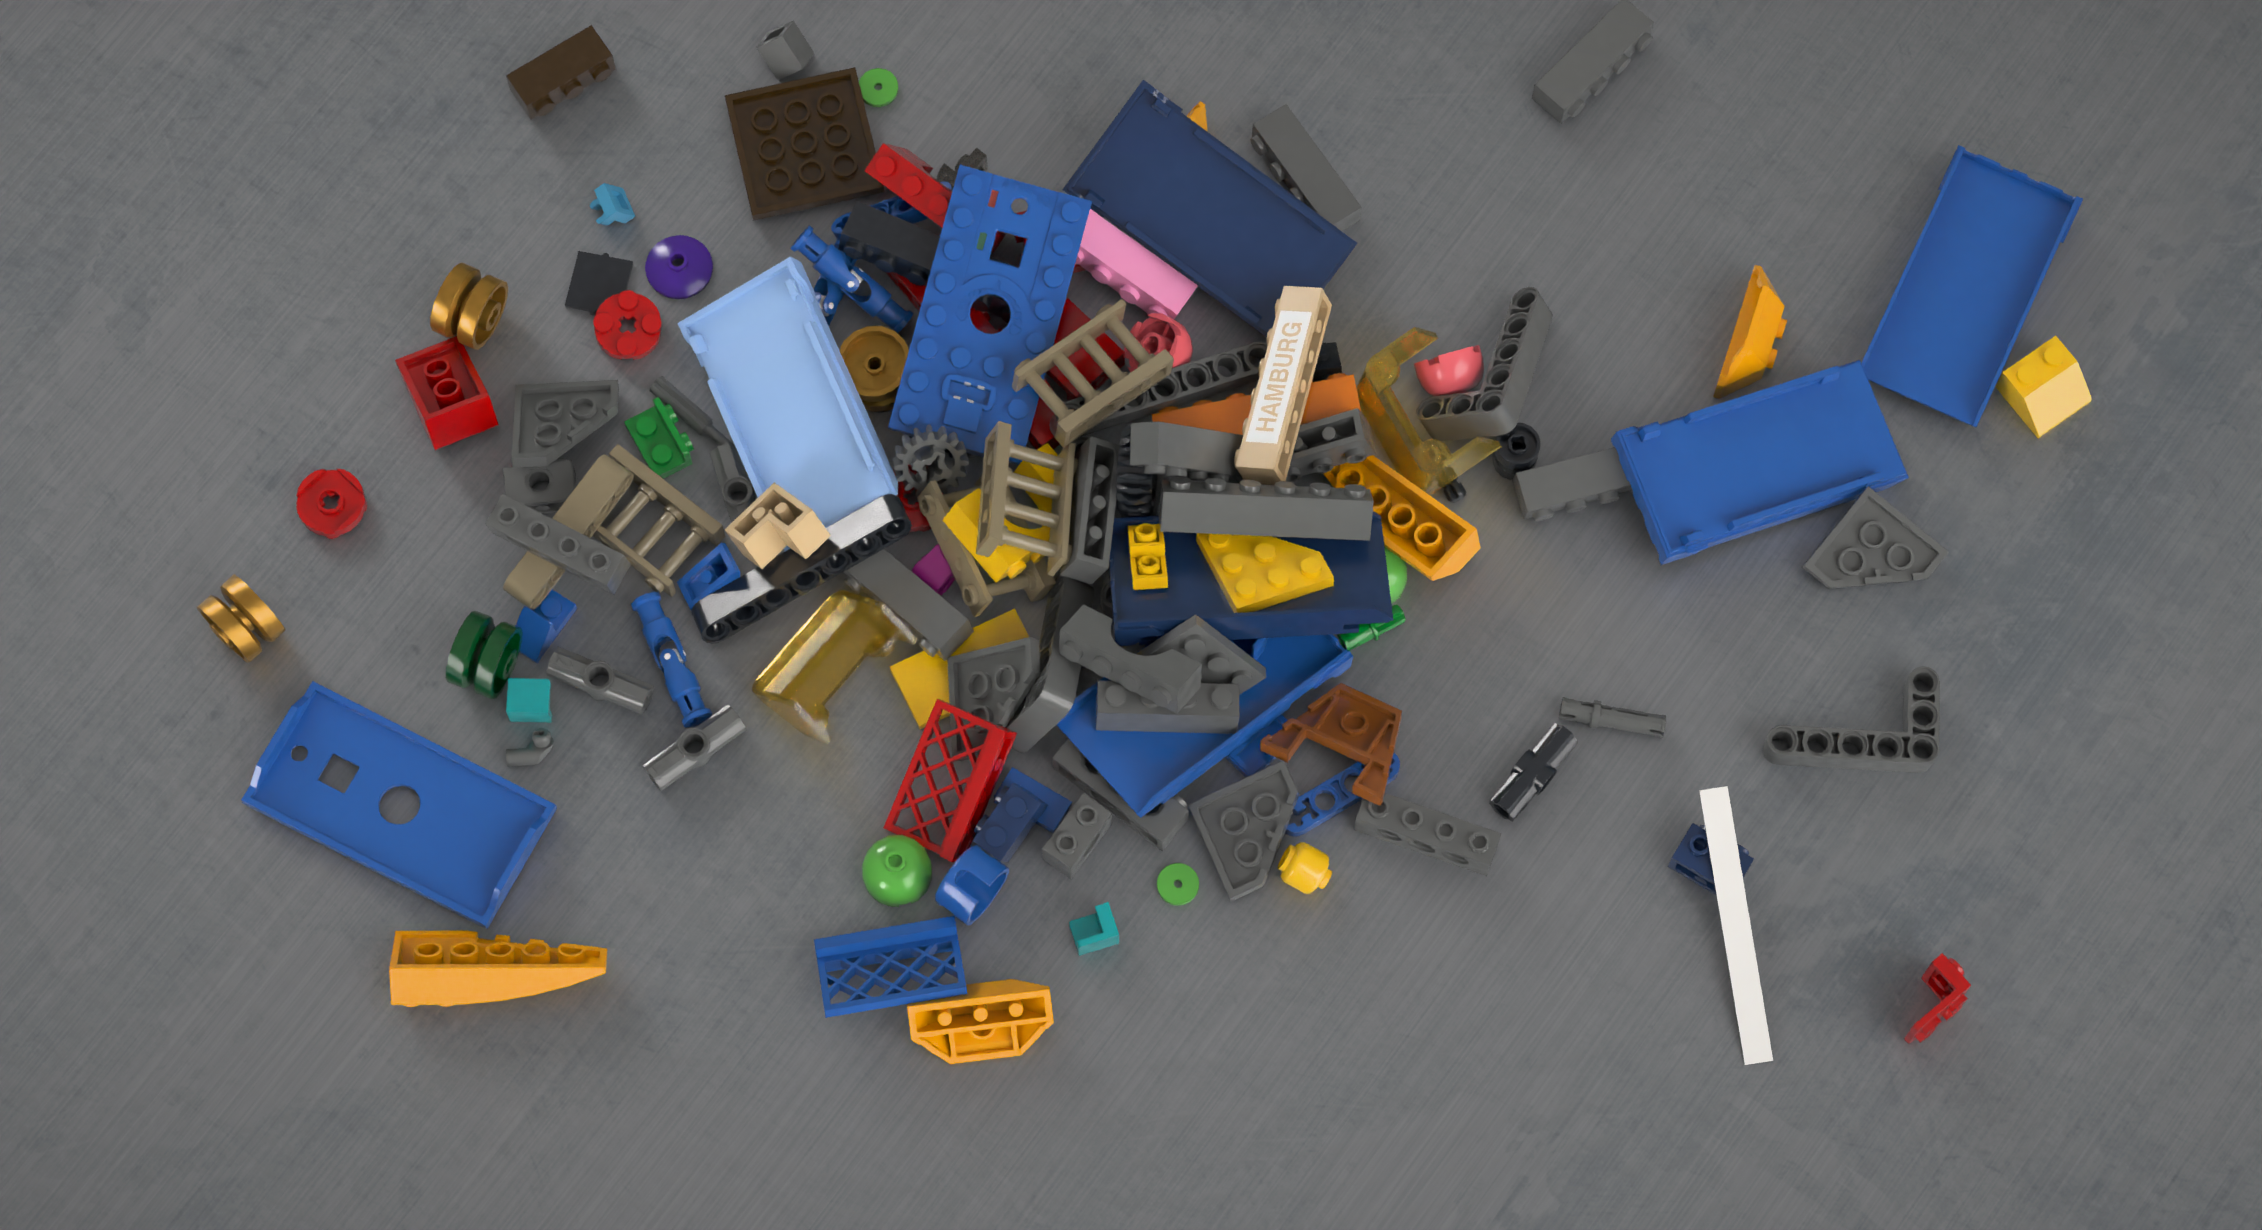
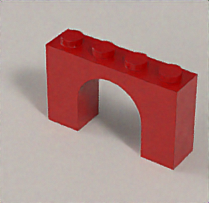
M883 143L864 171L943 228L952 190L932 177L930 172L933 167L911 151ZM997 231L991 253L995 252L1007 233Z

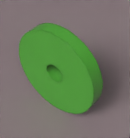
M871 69L865 72L859 80L863 101L870 106H886L893 102L898 94L897 79L886 69ZM880 85L882 86V88L880 90H876L875 86Z
M1170 864L1160 872L1157 879V890L1165 902L1177 906L1185 905L1196 897L1199 890V878L1196 872L1186 864ZM1176 881H1180L1182 883V886L1180 888L1174 886V883Z

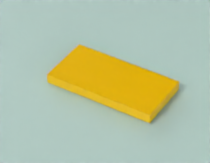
M1014 608L973 627L974 632L951 656L1028 638L1029 635ZM922 651L889 666L919 729L925 728L937 699L949 703L948 661H944L937 654L931 657L925 651ZM943 710L939 721L950 716V712Z

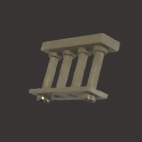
M1123 299L1114 305L1107 304L1096 313L1095 318L1033 360L1030 358L1025 359L1014 370L1012 383L1014 391L1017 392L1029 384L1058 417L1055 439L1063 448L1171 374L1174 358L1164 349L1157 355L1149 354L1121 322L1126 308V303ZM1108 329L1113 332L1139 363L1138 368L1129 374L1122 372L1094 340ZM1083 347L1111 379V386L1103 392L1100 390L1096 391L1067 357ZM1054 366L1058 367L1085 399L1084 405L1075 411L1074 409H1068L1041 377L1042 374Z
M998 421L985 438L976 554L990 557L998 546L1007 544L1048 556L1047 574L1054 576L1062 565H1066L1069 562L1072 553V546L1068 543L1073 477L1078 466V459L1074 458L1075 443L1068 444L1058 456L1014 444V440L1011 439L1012 425ZM1012 457L1053 469V484L1013 473L1012 469L1008 467L1009 458ZM1007 486L1052 498L1051 513L1010 501V498L1006 496ZM1010 515L1050 527L1049 542L1009 531L1007 526L1004 525V516Z
M617 444L609 453V457L634 474L633 482L639 486L637 488L639 492L607 528L600 525L593 536L605 546L623 554L631 566L646 577L645 582L655 592L660 594L664 591L672 597L676 590L670 577L701 542L705 543L709 540L717 546L725 537L723 525ZM656 499L665 506L663 508L665 512L631 549L618 539L617 536L648 501L653 502ZM682 519L691 526V533L659 569L655 568L643 557L675 521L680 522Z
M982 475L975 482V487L942 494L936 480L930 481L917 497L922 514L928 520L962 591V598L965 604L969 606L973 617L982 614L993 601V596L1020 589L1026 591L1031 602L1042 600L1056 584L1053 576L1047 574V564L1044 557L1035 564L1031 560L1025 563L1027 567L1013 579L1007 578L997 583L985 584L978 569L981 565L942 521L950 511L949 507L954 506L956 502L976 489L980 488L981 490ZM1007 486L1006 496L1010 498V501L1017 503L1010 487ZM1010 515L1004 516L1011 523L1029 529L1026 520Z

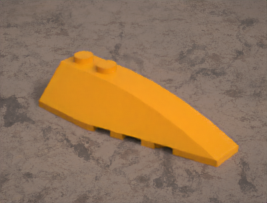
M1374 455L1366 457L1364 461L1359 463H1344L1334 466L1332 470L1323 473L1334 488H1345L1346 485L1356 484L1370 489L1374 501L1373 511L1381 516L1384 547L1431 581L1458 573L1481 548L1478 532L1474 526Z
M468 930L395 931L389 966L391 1005H403L406 1007L440 1005L449 1007L455 1004L503 1001L556 990L605 974L607 948L562 943L558 948H553L544 943V940L530 939L526 944L514 943L510 941V936L499 934L495 936V940L478 938V932Z

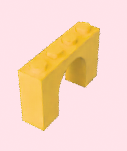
M1048 443L1037 449L1038 451L1058 456ZM1022 461L1013 472L1050 484L1054 482L1053 469ZM978 488L956 502L942 521L995 583L1006 576L1013 579L1027 567L1025 563L1031 560L1035 564L1045 555L1007 544L998 546L990 557L976 554L981 490ZM1025 491L1035 502L1039 510L1051 513L1052 498ZM1004 517V525L1007 526L1009 531L1049 542L1050 527L1042 525L1041 528L1026 529L1011 523Z

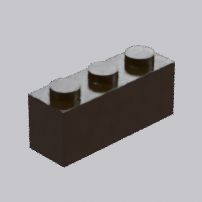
M590 25L506 75L511 92L530 120L537 116L547 115L555 108V105L565 99L577 97L584 88L592 83L606 80L616 70L613 55L593 26Z

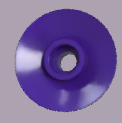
M676 235L661 240L651 249L646 259L645 271L648 282L656 292L671 299H686L700 293L707 286L713 273V262L710 252L703 243L689 236ZM675 259L684 260L681 266L672 265Z

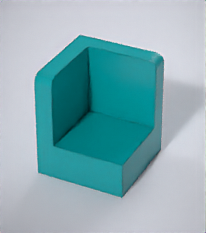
M508 678L506 713L510 722H552V713L549 708L551 690L549 679Z
M1109 902L1095 906L1094 914L1069 922L1079 956L1119 944V932Z

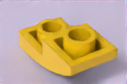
M1143 523L1128 526L1133 590L1168 588L1164 533L1160 531V524Z

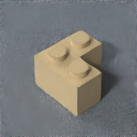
M775 482L725 529L742 555L761 569L772 561L786 546L807 559L831 536L811 508Z

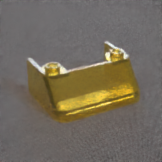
M1413 327L1369 359L1356 388L1360 408L1396 471L1424 492L1432 495L1502 446L1499 441L1477 436L1451 454L1447 445L1440 440L1427 439L1422 442L1390 387L1397 381L1400 375V365L1438 339L1435 332Z
M840 590L832 594L759 675L752 686V692L803 735L828 744L832 739L824 731L829 717V710L824 705L867 656L872 658L885 657L893 651L897 640L914 645L918 639L885 603L849 591Z

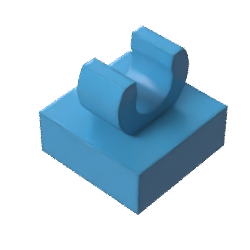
M603 183L594 190L597 199L591 202L590 208L598 211L602 209L604 212L596 220L597 224L610 225L613 221L627 223L636 217L623 188Z

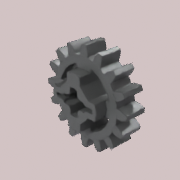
M927 425L926 432L921 433L918 428H914V437L902 436L904 447L895 446L896 457L892 458L897 481L903 482L906 491L914 487L916 496H919L930 481L936 480L941 492L947 494L948 485L956 488L959 486L957 476L966 477L965 465L969 464L964 442H959L956 432H952L947 436L945 426H941L937 432H933L932 426ZM945 448L952 453L953 458H950L949 453L944 451ZM908 464L912 466V470L917 471L916 475L910 471Z

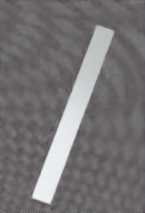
M1728 786L1699 790L1744 1063L1748 1065L1773 1061Z

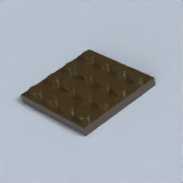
M855 67L725 95L753 221L885 192L884 185L864 171L875 156L876 151Z

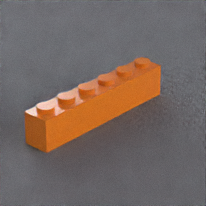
M1337 373L1328 376L1327 380L1312 381L1301 425L1359 408L1361 411L1354 374ZM1236 393L1227 396L1226 400L1216 402L1200 400L1193 403L1191 407L1181 409L1174 406L1165 407L1159 413L1151 414L1152 421L1243 435V423L1249 417L1251 410V395Z

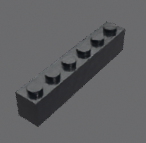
M857 201L841 232L838 249L850 258L862 259L876 265L877 268L884 272H893L903 276L915 285L927 286L940 235ZM990 256V260H994V261H997V262H1001V263H1004V264H1008V263H1006V262H1003V261H1001V260H998V259H996V258ZM987 294L981 296L972 305V308L977 311H987L1001 317L1007 323L1010 321L1011 312L1008 304L996 295Z

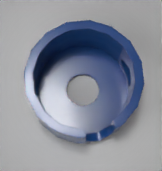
M977 845L971 846L956 860L943 878L936 891L935 902L948 909L953 916L965 925H971L995 899L1008 877L1009 868L996 858L986 854L981 847Z

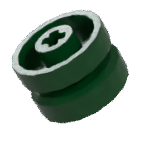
M472 611L464 620L453 642L446 666L445 678L447 682L461 688H467L474 684L477 694L491 699L497 698L508 683V678H510L516 665L522 644L523 632L521 627L507 622H501L495 627L491 616L478 611Z

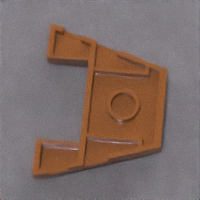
M1340 683L1308 706V710L1298 718H1290L1283 723L1282 729L1272 736L1270 734L1265 736L1260 741V750L1288 763L1305 738L1328 747L1366 765L1353 783L1352 793L1381 806L1401 724L1402 710Z

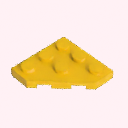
M1196 533V542L1234 613L1255 612L1334 586V576L1319 551L1272 536Z

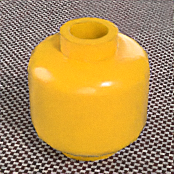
M1299 842L1295 846L1290 844L1284 851L1277 866V869L1281 871V880L1305 894H1311L1317 887L1324 889L1332 875V870L1328 869L1329 856L1305 842Z

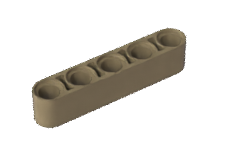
M606 454L600 456L552 519L591 538L627 491L633 481L634 474ZM527 551L507 577L503 590L533 610L542 603L566 570Z

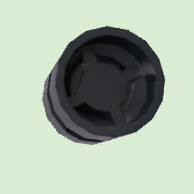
M1517 423L1510 432L1497 436L1493 451V465L1502 477L1513 480L1516 473L1535 468L1540 451L1538 433L1530 425Z

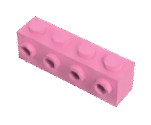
M1090 209L1075 264L1082 266L1092 274L1096 281L1107 284L1117 291L1123 300L1130 304H1135L1145 311L1147 315L1162 313L1175 319L1198 285Z

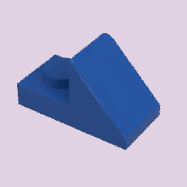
M720 543L681 577L677 584L692 611V607L699 600L740 577V570L726 543Z
M552 589L537 608L531 610L524 606L515 625L521 627L523 632L520 653L538 663L577 610L576 604Z

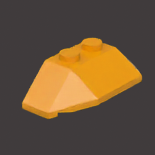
M1754 265L1716 385L1714 398L1721 399L1762 379L1765 368H1773L1778 350L1772 348L1775 338L1782 339L1787 320L1781 318L1785 306L1761 266Z
M1015 979L966 984L968 994L907 1004L911 1040L918 1045H922L949 1064L1020 1056L1040 1037L1045 1029H1048L1054 1023L1050 987Z

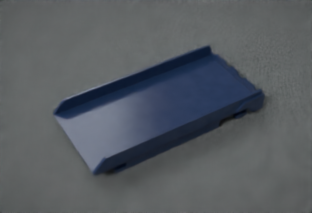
M1143 80L1062 190L1069 195L1092 201L1091 210L1101 217L1107 218L1267 337L1269 329L1273 328L1276 317L1275 304L1277 299L1281 298L1283 287H1315L1324 290L1358 243L1181 113L1182 108Z
M1374 511L1372 513L1370 541L1275 537L1321 552L1334 576V586L1255 612L1246 613L1233 612L1196 542V533L1163 532L1168 588L1133 590L1128 526L1143 523L1159 524V516L1114 518L1109 572L1114 638L1119 646H1132L1138 642L1139 645H1150L1157 640V636L1165 635L1195 614L1229 640L1359 633V624L1389 623V621H1393L1381 516Z

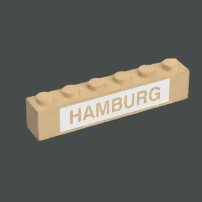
M1284 286L1281 298L1276 301V317L1273 328H1270L1267 333V350L1265 358H1262L1259 363V380L1257 387L1251 393V410L1249 417L1243 423L1241 447L1236 450L1234 456L1235 468L1244 480H1255L1267 485H1275L1276 482L1286 481L1332 307L1322 288Z

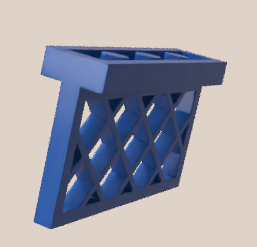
M955 916L814 939L826 1018L968 994ZM953 951L945 961L933 956L934 954ZM917 958L910 967L897 962L902 959ZM925 963L937 968L929 978L917 972ZM882 964L874 973L862 968L867 965ZM843 969L847 970L839 979L826 973ZM890 969L902 974L894 983L882 978ZM945 973L958 978V983L942 985L937 981ZM855 974L866 979L859 989L847 984ZM910 978L922 984L917 990L907 991L902 988ZM874 985L886 990L881 996L871 997L866 994ZM839 991L851 996L846 1002L831 1004L830 1001Z

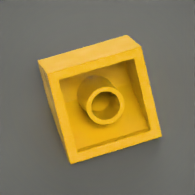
M2056 335L2003 371L1995 386L2037 438L2049 432L2092 401L2078 361Z

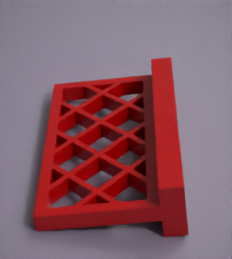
M937 699L883 828L897 835L913 838L923 847L940 854V857L956 862L970 848L975 836L974 828L983 817L1017 732L1006 727H1000L948 702ZM943 710L954 715L958 726L957 729L942 734L938 723ZM962 718L971 723L964 725ZM975 726H981L989 730L984 743L973 748L966 730ZM935 732L936 737L931 739L933 733ZM960 733L966 752L951 757L944 739ZM938 742L944 761L929 767L925 752L928 746ZM980 751L978 758H976L975 753ZM969 756L973 770L970 777L959 781L953 762ZM921 764L923 770L918 771ZM947 765L953 784L937 790L931 772ZM925 774L931 793L915 799L911 786L915 778ZM966 784V787L963 791L962 785ZM955 789L959 798L958 806L955 810L946 813L940 794ZM933 798L940 816L924 822L918 804ZM911 807L918 825L907 830L895 825L900 812ZM953 816L951 823H949L948 818ZM942 821L946 832L941 846L930 840L926 827ZM920 830L922 837L913 832Z

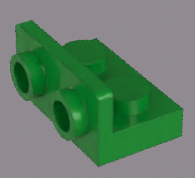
M657 397L653 399V407L624 421V424L647 467L664 479L693 464L690 452L694 450V447L686 432L679 434L674 425L679 421L671 405L667 404L664 406L661 399Z

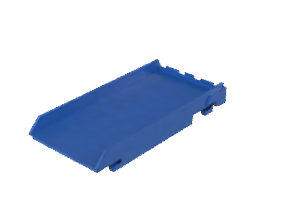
M1958 145L1938 188L1940 194L1861 365L1869 381L1977 427L2060 242H2064L2083 198L2070 196L2059 188L2042 181H2035L2025 173L2015 169H2007L1994 160L1980 154L1970 153L1964 147Z
M1860 360L1839 367L1828 368L1694 411L1686 416L1661 424L1657 421L1642 427L1632 426L1616 431L1611 438V442L1618 452L1624 474L1632 487L1637 507L1641 510L1644 517V523L1651 541L1659 554L1658 559L1661 565L1694 555L1706 548L1855 500L1868 486L1875 492H1879L1909 478Z
M1333 634L1268 638L1264 652L1256 660L1266 667V678L1239 695L1240 717L1235 734L1096 730V693L1098 682L1075 698L1069 713L1057 726L1141 818L1161 803L1163 805L1171 797L1290 708V705L1311 688L1316 689L1329 678H1336L1348 670L1352 665L1353 655L1349 650H1345L1340 645L1338 639ZM1243 639L1230 641L1235 645H1239ZM1103 677V678L1100 679L1099 681H1112V680H1110V679H1108V678H1106V677Z

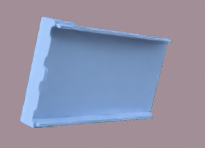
M792 257L785 259L678 323L684 339L693 348L701 367H705L709 377L707 383L757 497L763 494L775 482L811 508L824 527L827 528L879 497L888 494L898 495L897 478L800 261ZM788 546L784 548L785 551L790 549Z

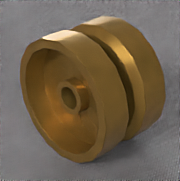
M465 263L457 264L445 278L434 301L430 317L432 331L446 337H453L457 334L459 343L479 350L492 336L503 314L508 297L507 282L492 275H486L482 278L479 269Z
M866 326L854 331L847 337L839 351L865 409L872 412L889 411L894 407L909 349L905 340L896 331L883 326Z
M234 574L220 586L221 593L230 604V607L218 597L210 595L196 608L208 622L209 627L217 637L245 662L249 663L262 652L261 644L252 631L256 632L265 641L273 642L285 631V628L260 597Z

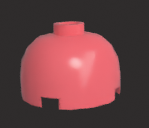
M1151 313L1147 315L1150 318L1146 319L1143 323L1138 321L1132 327L1130 332L1149 354L1157 355L1166 349L1174 358L1172 368L1190 363L1193 353L1192 340L1186 328L1173 318L1162 313ZM1124 347V357L1129 359L1130 367L1128 369L1132 372L1138 368L1139 363Z
M1476 345L1442 354L1431 360L1426 359L1414 363V368L1421 387L1431 396L1466 393L1477 387L1483 378L1484 362L1480 346Z

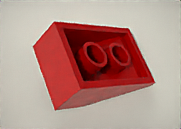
M457 336L395 360L423 427L435 450L499 425L490 396L464 345L459 343Z

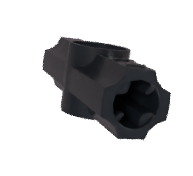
M1554 723L1532 751L1529 749L1523 754L1511 770V776L1490 799L1489 804L1494 808L1495 812L1504 819L1513 822L1534 795H1539L1548 786L1557 773L1556 769L1578 744V740L1571 731L1563 725Z

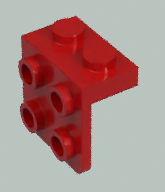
M1943 953L1931 962L1921 977L1941 1002L1911 1027L1904 1038L1908 1044L1915 1039L1920 1043L1923 1042L1942 1022L1940 1020L1942 1016L1946 1021L1949 1020L1968 1000L1965 994L1971 987V984L1963 976L1964 970L1953 958L1947 959Z

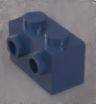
M1012 783L1010 788L1004 786L994 800V803L997 805L990 816L985 814L974 828V832L977 835L973 842L1001 862L1010 861L1048 806V804L1023 786Z
M1692 823L1673 854L1668 867L1717 895L1705 825L1698 826ZM1737 844L1742 876L1744 878L1754 858L1749 856V851L1746 848Z

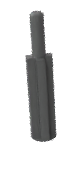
M663 376L654 381L649 391L656 397H659L665 405L670 404L675 414L700 435L706 433L719 445L733 444L712 426L713 419Z

